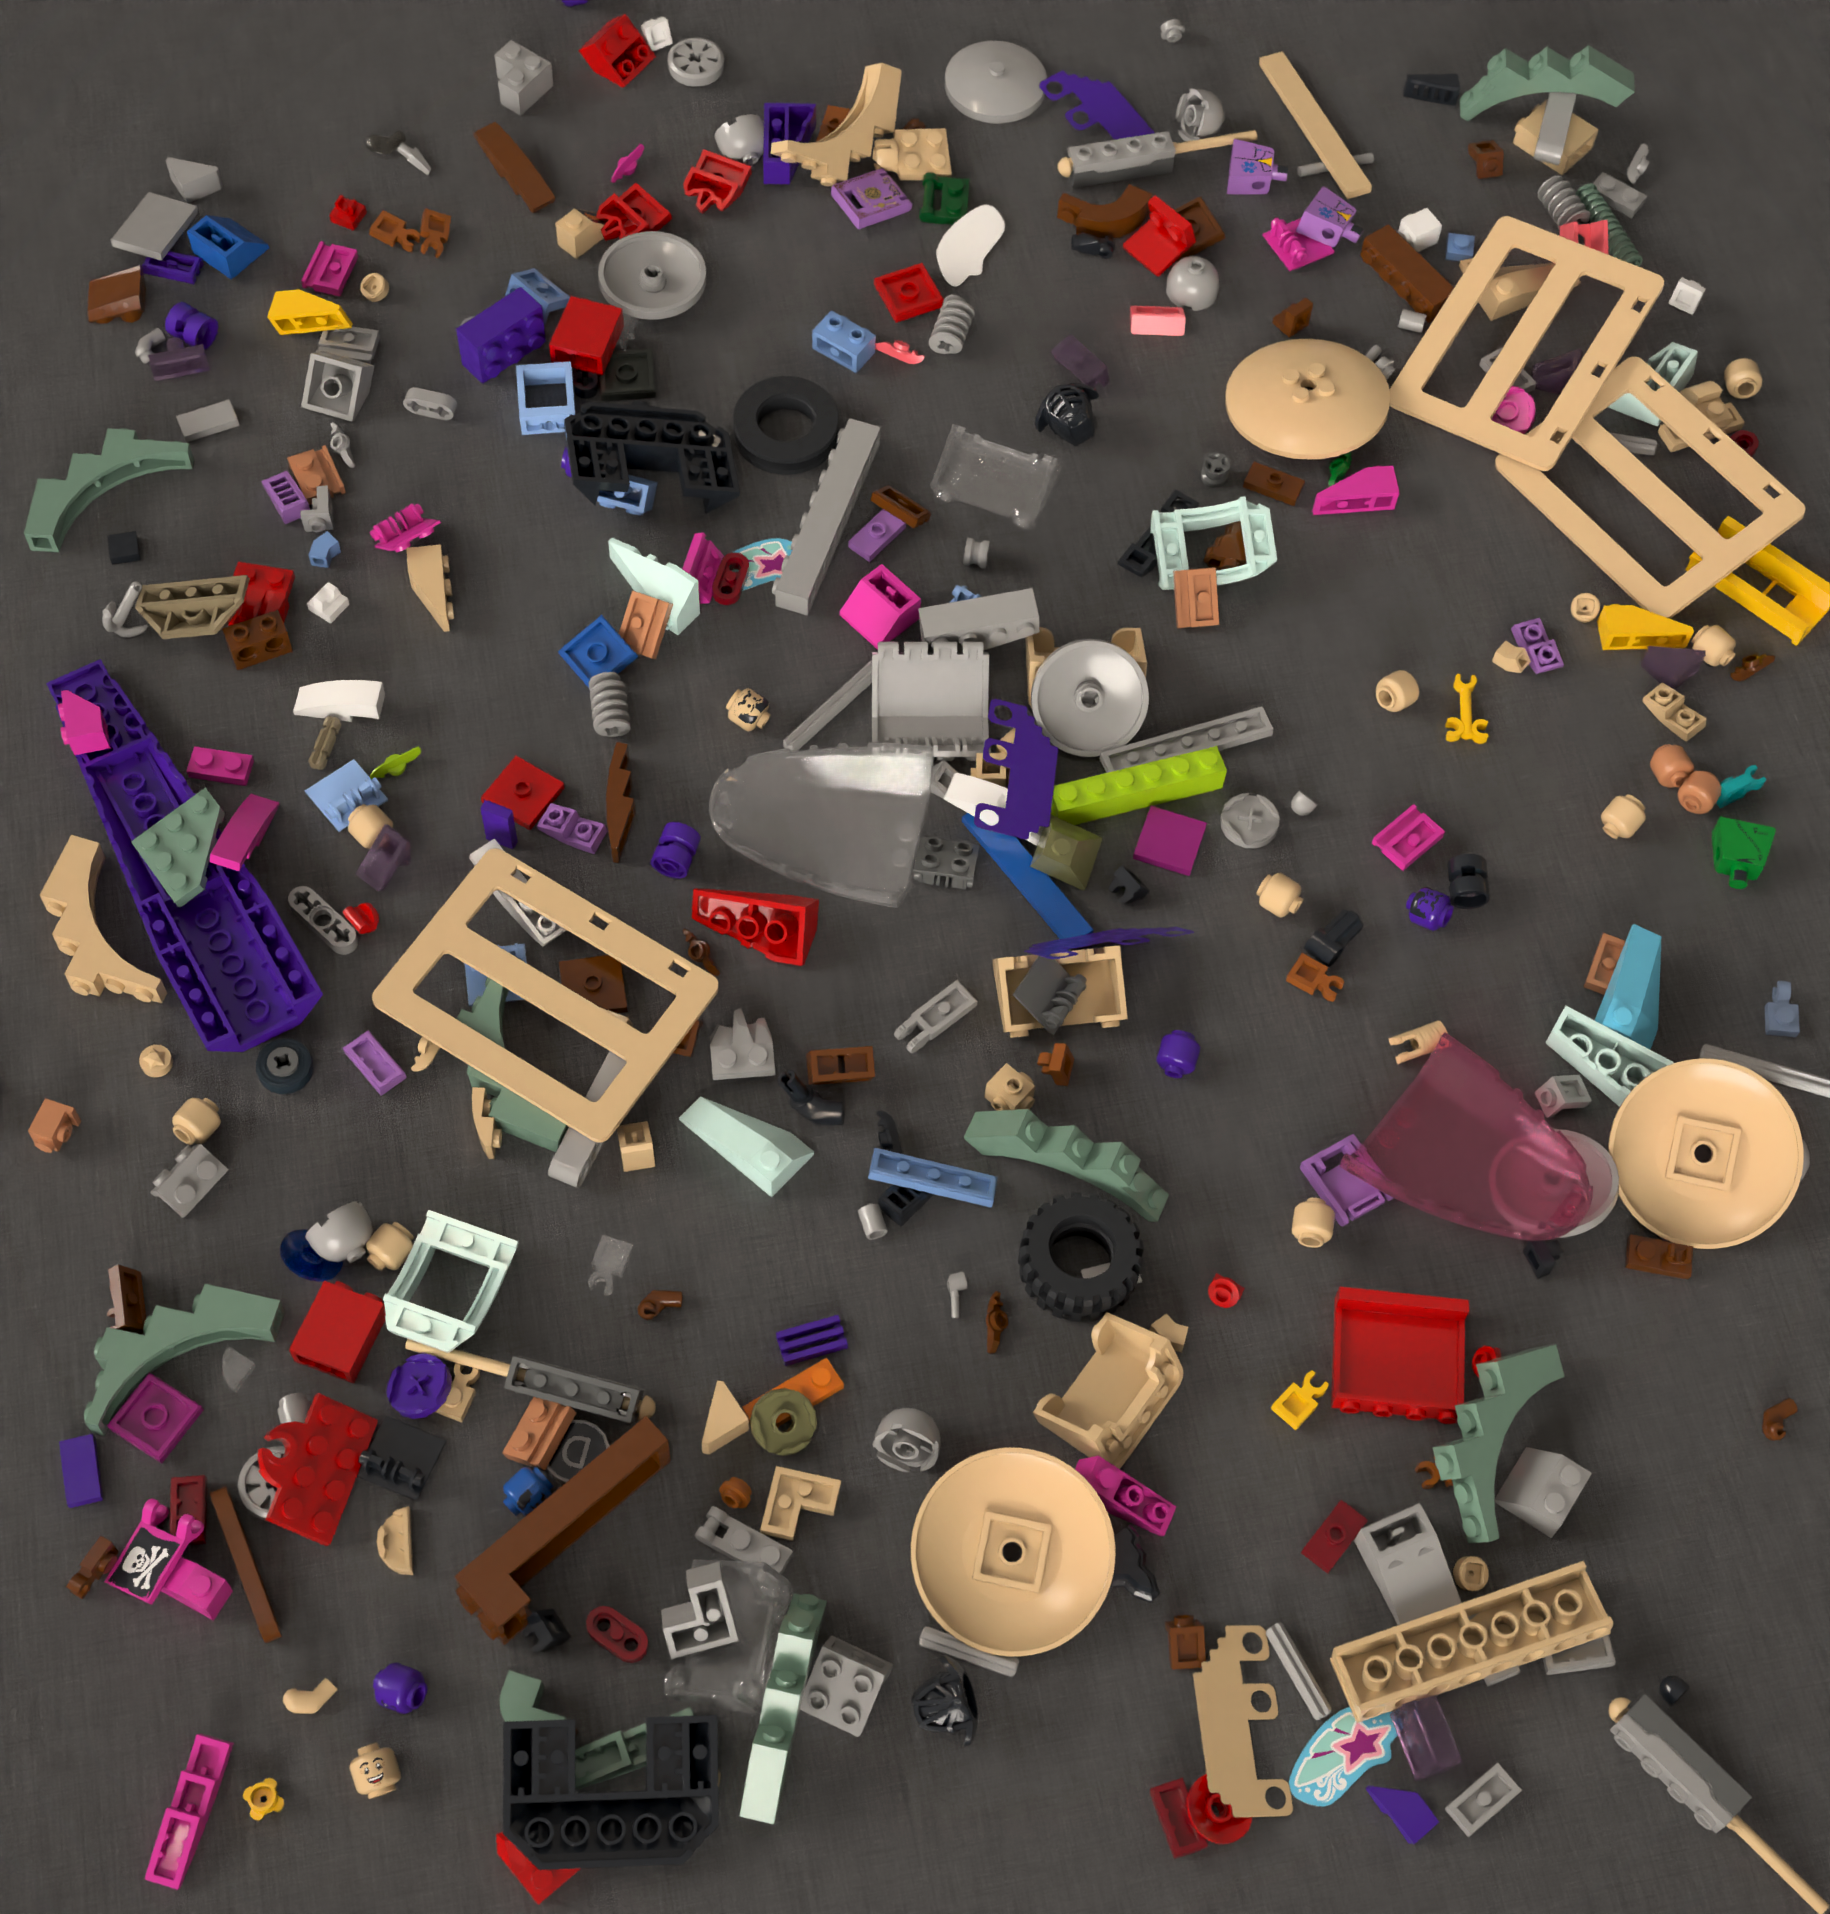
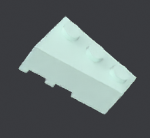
M1672 342L1650 357L1647 364L1680 392L1694 374L1698 351ZM1652 379L1646 383L1654 391L1661 388ZM1631 393L1624 394L1608 406L1610 409L1657 427L1661 423V420Z

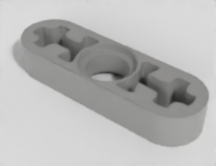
M299 886L289 893L288 902L293 914L334 952L346 955L352 953L357 948L358 937L355 929L316 892L307 886ZM300 898L304 901L308 899L309 905L312 908L310 912L305 904H298ZM325 914L332 918L330 923L325 926L315 924L316 918L320 915ZM337 929L338 933L344 938L348 937L349 941H338L334 931Z

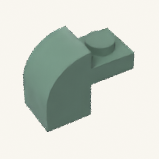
M508 1671L499 1702L504 1722L566 1720V1717L538 1709L545 1689L542 1680Z

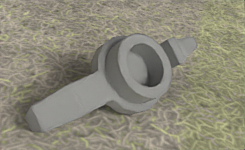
M1646 144L1640 145L1627 169V177L1632 184H1635L1636 180L1644 173L1650 163L1646 159L1649 153Z
M332 422L331 427L333 430L331 433L334 436L331 439V448L336 453L341 454L342 459L349 467H355L356 464L349 447L350 438L344 434L336 423Z

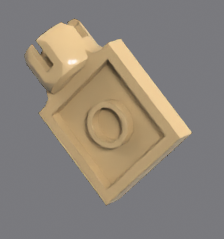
M895 129L894 138L880 139L874 142L873 161L877 162L873 163L875 170L883 168L885 171H894L898 174L899 181L923 180V175L929 172L935 173L938 177L951 178L952 173L946 129Z

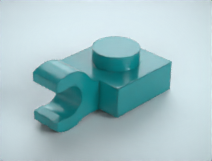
M1756 765L1749 766L1744 774L1736 778L1730 776L1720 783L1721 796L1716 802L1719 808L1743 798L1749 791L1758 790L1763 787L1767 780L1765 777L1761 779L1752 778V775L1755 774L1758 768Z

